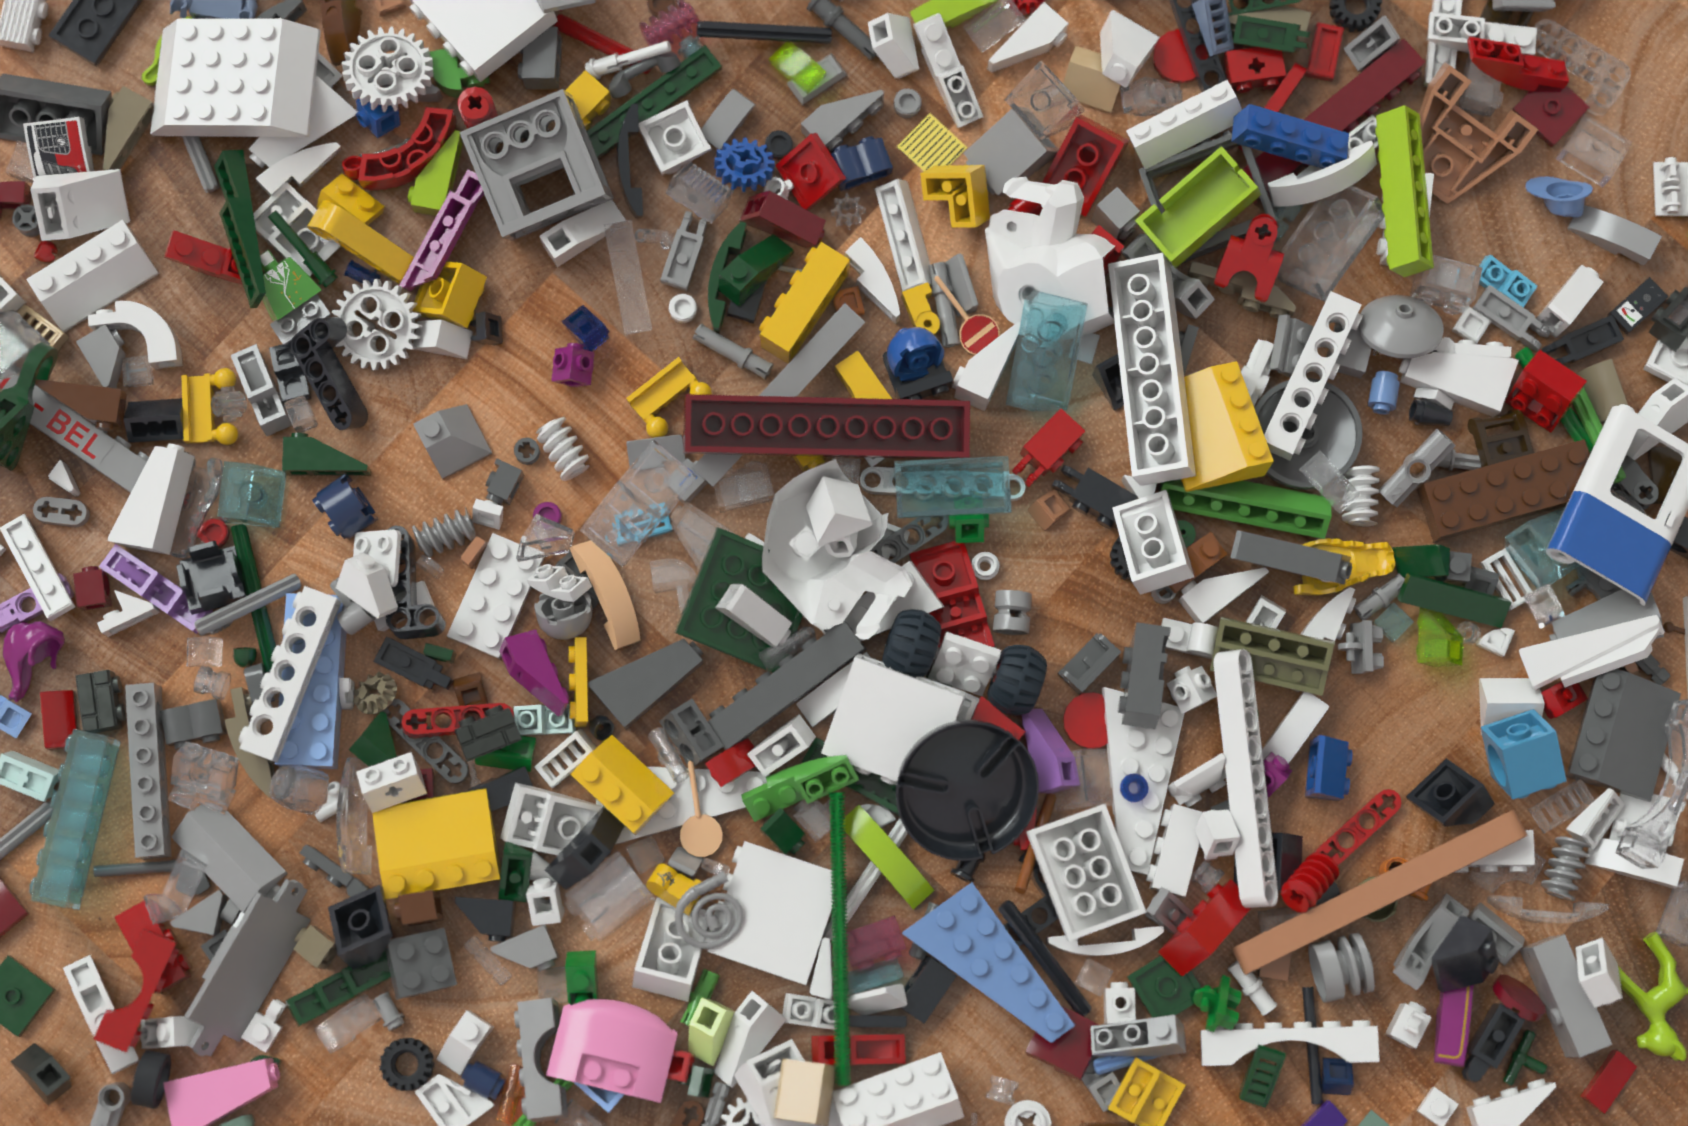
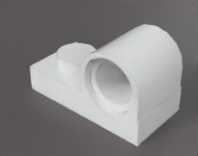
M1167 618L1162 619L1161 626L1171 627L1166 649L1212 659L1218 627L1204 623L1189 624Z

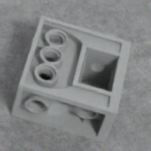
M564 89L459 132L503 238L513 241L614 198L573 96ZM555 121L554 129L548 132L549 123ZM529 131V138L523 143L522 137L524 133ZM503 142V150L497 154V146ZM564 167L575 195L531 213L520 185Z

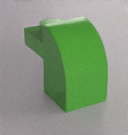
M445 49L430 51V57L433 60V78L438 88L444 94L459 98L460 94L464 91L463 87L481 88L484 84L490 83L489 76L481 82L474 75L469 77L460 68L458 57L452 58Z

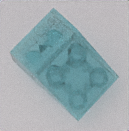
M1566 507L1527 521L1505 536L1506 550L1540 592L1580 566L1577 562L1570 564L1557 562L1546 554L1548 544Z

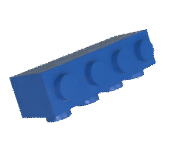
M1249 104L1234 116L1231 142L1324 169L1347 159L1349 133Z

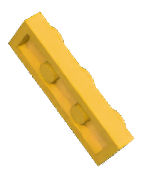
M575 637L573 646H568V663H574V674H569V691H574V702H569V719H574L575 727H586L588 723L586 637Z

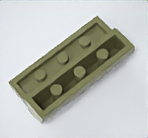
M1221 617L1210 671H1214V657L1217 653L1246 649L1251 656L1254 681L1323 696L1335 642Z

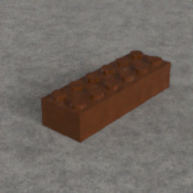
M1585 439L1423 483L1417 489L1433 543L1565 507L1590 455Z

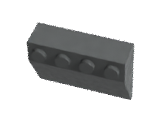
M1619 669L1595 676L1566 777L1604 789L1610 788L1615 792L1651 802L1681 693Z

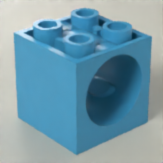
M1534 709L1480 727L1490 775L1512 800L1525 798L1531 793L1542 789H1552L1557 784L1566 782L1557 732Z

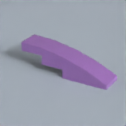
M117 544L113 546L99 566L196 634L198 632L194 625L195 621L213 612V610L192 615L189 611L187 598L180 587Z

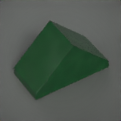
M380 712L349 748V751L369 767L397 757L386 712Z

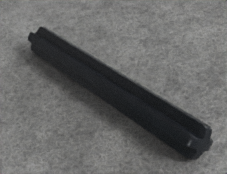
M698 21L696 26L697 36L706 38L829 44L832 40V30L827 27Z
M1010 900L1002 903L998 908L999 912L1072 1009L1082 1016L1090 1013L1092 1010L1091 1005L1015 904Z

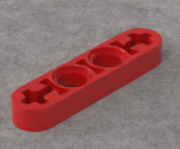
M1296 62L1264 108L1280 112L1308 69ZM1238 146L1237 149L1243 152L1242 146Z
M505 703L413 709L404 714L401 727L407 736L413 738L456 735L454 729L460 727L458 722L464 720V716L467 713L475 712L481 719L485 717L484 711L499 705L502 706L503 710L510 708L513 717L514 713L512 708ZM441 714L448 715L452 723L448 728H439L435 723L436 717ZM431 715L430 730H427V724L418 725L417 730H412V726L406 724L411 722L412 717H417L418 722H427L426 716Z
M1391 789L1380 791L1315 849L1313 853H1329L1333 848L1328 846V844L1332 842L1335 850L1342 853V856L1339 858V855L1335 853L1330 858L1339 865L1400 809L1401 797L1396 791ZM1382 796L1385 798L1391 796L1393 798L1391 802L1392 809L1387 807L1378 814L1374 809L1370 808L1372 804L1375 809L1383 804ZM1363 813H1368L1374 818V825L1371 829L1367 830L1360 826L1359 817ZM1342 832L1352 835L1353 845L1350 848H1343L1338 843V837Z

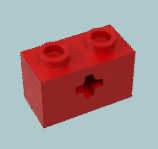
M1254 47L1226 51L1222 60L1225 78L1236 93H1247L1257 87H1263L1266 90L1277 88L1286 76L1281 50Z

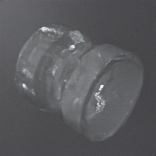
M202 665L196 675L193 690L203 695L211 693L213 698L223 700L230 686L231 673L224 671L216 673L211 667Z

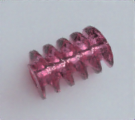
M678 0L677 8L673 5L667 7L668 14L663 10L658 12L659 20L651 16L649 17V25L643 21L639 23L641 34L647 45L652 46L663 42V40L669 41L672 45L674 44L673 34L682 39V29L692 33L691 24L697 25L700 19L691 4Z

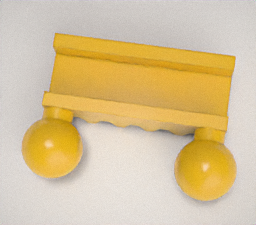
M678 357L628 396L626 400L646 423L647 434L651 438L664 437L667 434L668 423L661 417H655L654 414H658L663 407L668 406L670 401L675 400L688 387L690 388V394L712 395V390L707 383L698 382L696 377L691 374Z
M221 368L215 374L208 373L204 374V376L188 377L187 375H181L184 442L190 444L215 442L214 440H218L223 445L235 443L238 439V430L233 424L223 423L215 429V413L213 411L215 404L212 387L216 385L221 390L233 388L236 384L235 373L231 369Z

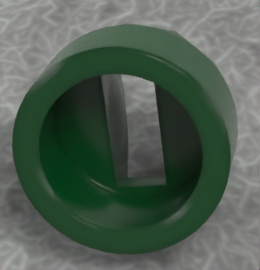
M233 648L234 662L241 668L252 666L256 660V648Z

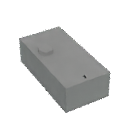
M1565 934L1550 936L1521 948L1519 951L1537 993L1545 1005L1546 1014L1564 1056L1580 1058L1612 1045L1597 1008H1594L1579 982L1577 961Z

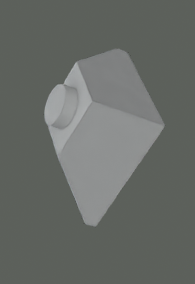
M467 404L437 411L413 424L442 479L493 454Z

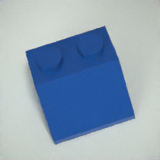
M1319 735L1310 741L1305 797L1340 801L1344 799V795H1348L1350 778H1346V769L1352 763V750L1348 749L1349 742Z

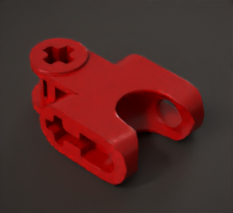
M1265 213L1256 215L1251 220L1244 239L1234 235L1230 236L1215 275V286L1225 288L1235 273L1248 271L1257 280L1255 299L1263 303L1268 300L1285 254L1272 249L1278 232L1277 221L1273 216ZM1263 224H1267L1270 232L1260 235L1259 229L1256 227L1261 228Z

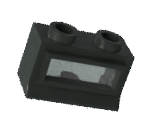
M1687 286L1681 292L1675 290L1665 302L1669 306L1666 309L1661 306L1651 318L1654 325L1649 330V333L1675 352L1688 336Z

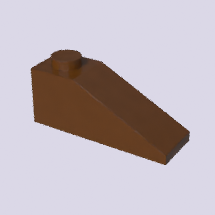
M36 379L35 385L39 389L96 425L97 429L113 431V427L122 428L127 394L122 389Z

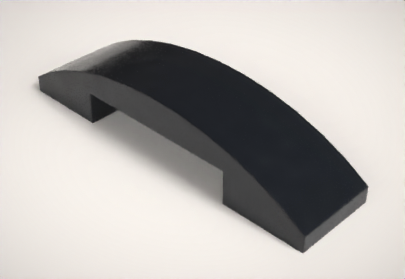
M632 104L625 115L619 132L616 166L619 185L625 202L635 218H642V188H631L628 135H637L639 133L638 104Z

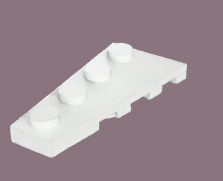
M908 561L902 566L906 569L912 585L904 598H900L889 607L879 622L880 629L872 636L891 629L897 614L903 610L915 609L930 613L944 607L912 561ZM867 592L860 597L844 620L855 634L856 627L876 599L875 593Z

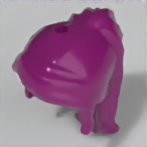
M22 622L13 625L8 630L4 638L3 658L12 679V689L9 694L10 700H14L17 703L25 696L32 676V666L51 656L50 666L56 669L57 654L65 644L62 631L43 622L31 624Z

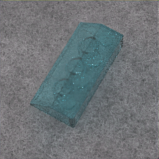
M1033 290L1025 298L1006 405L1029 411L1068 409L1088 303Z
M1008 456L894 462L897 518L1012 512Z

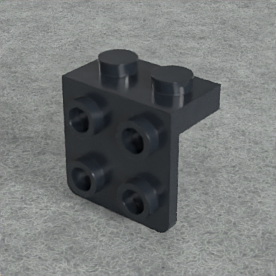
M887 351L883 353L882 359L897 399L923 400L922 398L930 395L937 397L946 394L952 388L953 378L950 370L946 371L943 360L937 367L935 364L927 369L929 374L914 381L905 382L901 381L899 376L897 378L894 376L887 361Z

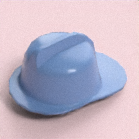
M1547 176L1532 178L1525 185L1529 193L1544 199L1546 207L1552 214L1564 217L1582 216L1585 197L1589 196L1593 191L1592 186L1584 182H1573Z

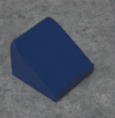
M1323 1058L1322 1093L1350 1095L1354 1086L1352 1062H1346L1344 1059Z

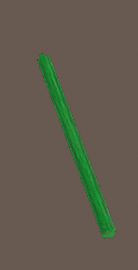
M829 792V797L831 798L829 799L831 802L829 803V808L831 809L829 810L831 813L829 814L831 816L829 818L831 821L829 822L831 824L830 837L832 838L830 839V848L832 849L830 850V855L832 856L830 858L832 860L830 861V866L833 867L830 869L832 871L831 878H833L831 879V888L833 889L831 890V895L833 896L831 898L833 900L831 901V906L833 907L831 910L834 911L831 912L833 914L831 917L834 918L831 920L834 922L832 923V929H834L832 930L834 933L832 934V939L834 940L832 941L834 944L832 945L834 947L832 950L835 951L832 953L834 955L832 956L834 958L832 961L835 962L832 964L835 966L832 967L834 969L832 972L835 973L833 974V977H835L833 978V983L836 984L833 985L836 988L833 989L835 992L833 994L836 995L833 997L836 999L833 1000L835 1002L833 1005L836 1006L833 1008L836 1010L833 1012L836 1014L833 1015V1017H836L833 1019L836 1021L833 1024L836 1025L834 1026L836 1028L834 1032H837L834 1033L837 1036L834 1037L836 1039L834 1042L837 1043L834 1045L837 1047L834 1048L836 1050L834 1054H837L834 1056L837 1058L834 1060L837 1062L834 1063V1065H837L834 1067L837 1069L834 1072L837 1073L835 1074L837 1076L835 1080H838L835 1082L838 1085L835 1086H846L851 1083L849 1081L851 1079L849 1077L851 1075V1070H849L851 1068L849 1066L851 1064L849 1062L851 1055H848L850 1054V1044H848L850 1042L848 1040L850 1038V1033H848L850 1031L848 1029L850 1027L848 1025L850 1024L848 1022L850 1018L847 1017L850 1016L848 1014L850 1008L847 1007L849 1006V996H846L849 995V992H847L849 985H846L849 983L847 981L849 974H846L849 972L846 970L849 968L847 967L849 963H846L849 961L846 959L849 956H847L848 952H845L848 951V948H846L848 947V941H845L848 939L845 937L848 935L846 934L848 930H845L848 928L845 926L848 924L846 923L848 919H845L848 917L845 915L848 913L845 912L848 909L845 908L847 907L845 904L847 903L845 901L847 897H844L847 895L845 893L847 890H844L847 888V886H844L847 884L845 883L847 879H844L847 877L844 875L847 873L845 872L847 868H844L847 866L844 864L847 861H844L846 859L844 857L846 856L844 853L846 850H843L846 848V846H843L846 844L844 843L846 839H843L846 837L843 835L846 833L843 832L846 830V828H843L846 826L843 824L846 823V821H843L846 819L843 817L846 815L843 814L846 810H843L845 807L842 806L845 805V803H842L845 801V799H842L845 797L842 795L845 792Z

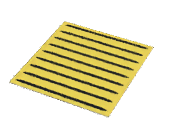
M929 114L897 146L923 171L935 165H951L967 148L932 114Z

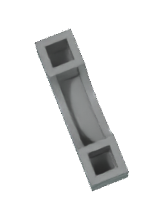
M553 998L517 1002L518 1011L514 1012L516 1028H520L517 1052L518 1056L522 1057L523 1069L519 1070L520 1084L525 1087V1098H522L523 1115L527 1116V1119L532 1122L568 1118L566 1088L551 1083L545 1077L540 1063L541 1052L545 1043L558 1031L560 1024L558 1002Z

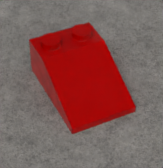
M1079 115L1070 127L1042 183L1055 185L1062 180L1078 183L1084 196L1081 215L1086 217L1118 165L1130 140L1084 115Z

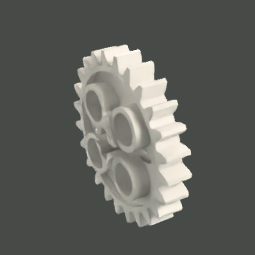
M379 27L378 35H374L369 30L367 39L358 36L359 45L351 43V52L344 53L346 61L342 62L344 71L342 74L344 81H346V88L348 91L352 90V97L354 99L360 97L361 105H365L370 101L372 110L378 104L382 106L383 112H386L388 105H392L394 111L398 110V104L401 103L405 108H408V100L411 99L417 103V93L426 95L425 86H431L430 77H433L434 73L432 68L433 60L430 57L429 48H424L423 40L416 41L414 33L405 37L404 29H401L398 34H394L393 27H390L388 33H384L383 29ZM387 51H395L390 54L385 53ZM369 66L373 67V68L367 69V70L364 69L365 67H369ZM406 69H412L410 72H404ZM384 85H391L388 88H382Z
M374 279L373 286L369 280H363V288L358 284H353L354 293L344 291L343 293L347 300L337 299L336 302L341 306V309L332 310L334 315L343 319L347 327L345 338L336 347L345 346L342 356L352 354V364H356L361 359V368H367L370 362L372 370H378L380 363L384 369H389L390 361L394 365H400L398 356L408 359L409 355L406 349H416L415 345L411 342L412 339L421 338L418 334L414 333L415 329L422 328L421 324L415 323V319L419 318L421 313H413L412 311L417 306V302L408 303L407 300L411 294L404 293L400 295L402 287L396 285L392 289L391 281H385L383 287L380 279ZM370 298H374L377 302V308L372 313L367 309V301ZM359 310L369 319L378 320V324L381 327L395 333L397 338H392L384 330L374 329L375 325L357 316L356 311ZM395 312L399 314L401 320L396 328L390 323V317ZM356 322H360L363 327L362 334L358 337L352 331V327ZM380 336L386 341V347L381 352L376 348V340Z

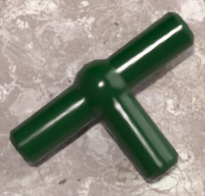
M1528 1029L1525 1030L1517 1050L1511 1055V1063L1503 1078V1082L1511 1086L1514 1085L1522 1065L1541 1075L1547 1071V1064L1527 1055L1536 1037V1033Z

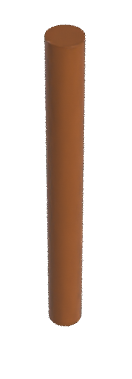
M1052 793L1046 794L1035 828L1049 823L1057 799L1056 795ZM1031 843L1029 844L1014 888L1019 894H1025L1036 862V856Z

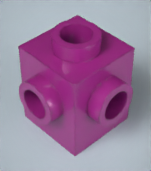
M568 343L567 347L556 348L551 381L569 387L591 385L595 352L585 350L584 345L578 343Z

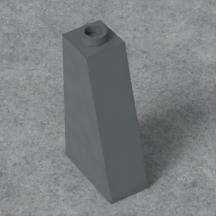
M1239 530L1236 532L1230 557L1345 585V581L1350 577L1352 571L1351 557Z
M682 639L590 681L587 685L627 730L703 665L701 656L704 653L694 641L688 644L685 639Z

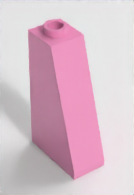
M273 1058L262 1059L164 1082L171 1126H211L278 1087L277 1081L280 1080V1071L277 1063H273Z

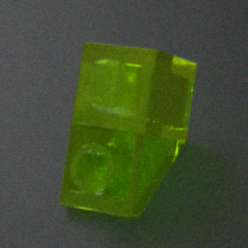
M1420 607L1417 621L1419 628L1418 645L1416 648L1417 663L1432 667L1462 666L1463 636L1443 613Z

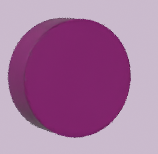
M543 502L534 509L533 520L539 529L552 531L560 525L562 514L556 504Z

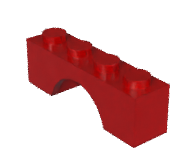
M145 928L142 929L131 954V958L138 964L142 972L143 984L141 991L129 1005L119 1009H106L93 1040L127 1053L129 1046L136 1047L142 1033L137 1030L142 1019L148 1020L154 1004L150 1003L154 992L160 993L167 978L162 973L166 965H173L179 952L178 949L174 948L176 941Z

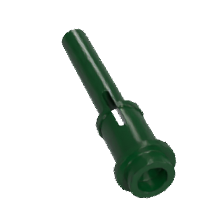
M277 210L268 216L271 222L304 258L303 264L319 280V285L322 284L326 288L338 278L335 274L336 270H332L319 256L317 251L313 253Z

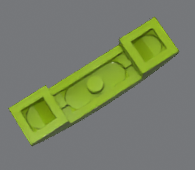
M859 804L845 816L846 819L843 821H846V823L843 824L846 826L843 828H846L844 832L871 860L913 910L935 891L911 861Z

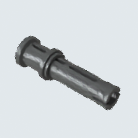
M830 0L810 1L806 9L818 15L824 21L826 27L836 29L870 61L877 55L872 49L871 38L844 15L841 6L834 5Z

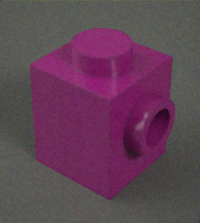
M1272 751L1263 760L1267 799L1292 773L1288 762L1280 755L1276 756Z

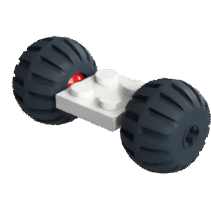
M915 609L903 610L897 614L889 632L882 662L887 668L890 667L892 670L914 678L924 677L929 671L928 678L979 696L983 695L991 678L988 688V699L998 710L1008 715H1023L1033 710L1041 693L1047 671V661L1040 652L1027 645L1007 646L1001 652L1000 649L946 632L939 648L941 625L934 616L925 611Z

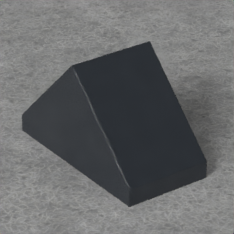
M1116 354L1098 364L1092 374L1114 411L1124 406L1119 356Z

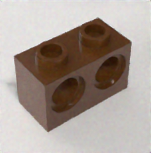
M427 890L399 895V902L394 903L396 919L401 920L402 925L411 927L444 921L440 892Z

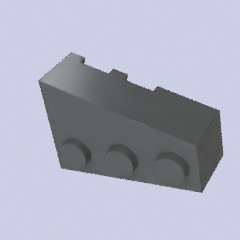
M1136 623L1130 646L1124 647L1122 663L1127 664V669L1122 671L1120 688L1125 689L1124 696H1120L1118 703V713H1122V725L1156 729L1161 712L1164 688V663H1167L1168 655L1165 653L1168 637H1170L1171 627Z

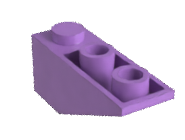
M1033 709L1029 713L1023 714L1022 724L1028 751L1033 758L1038 773L1039 793H1056L1080 786L1075 757L1043 709Z

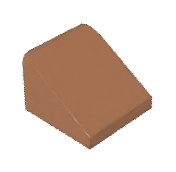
M1054 488L1037 499L1028 508V512L1043 530L1050 528L1071 511L1070 507Z

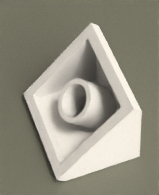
M822 477L806 505L819 547L873 525L858 484Z
M1529 678L1479 679L1481 727L1532 709L1542 717L1545 702L1540 688L1534 690Z

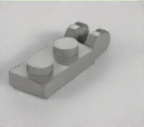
M689 211L685 212L680 229L676 231L660 280L663 284L685 291L688 290L709 221L708 217L703 216L699 221L697 233L687 232L693 218L692 212Z
M1491 285L1485 289L1472 308L1491 320V323L1517 341L1520 340L1522 344L1534 351H1539L1542 345L1537 339L1526 333V329L1530 327L1531 330L1546 338L1551 333L1549 327L1537 320L1535 315Z

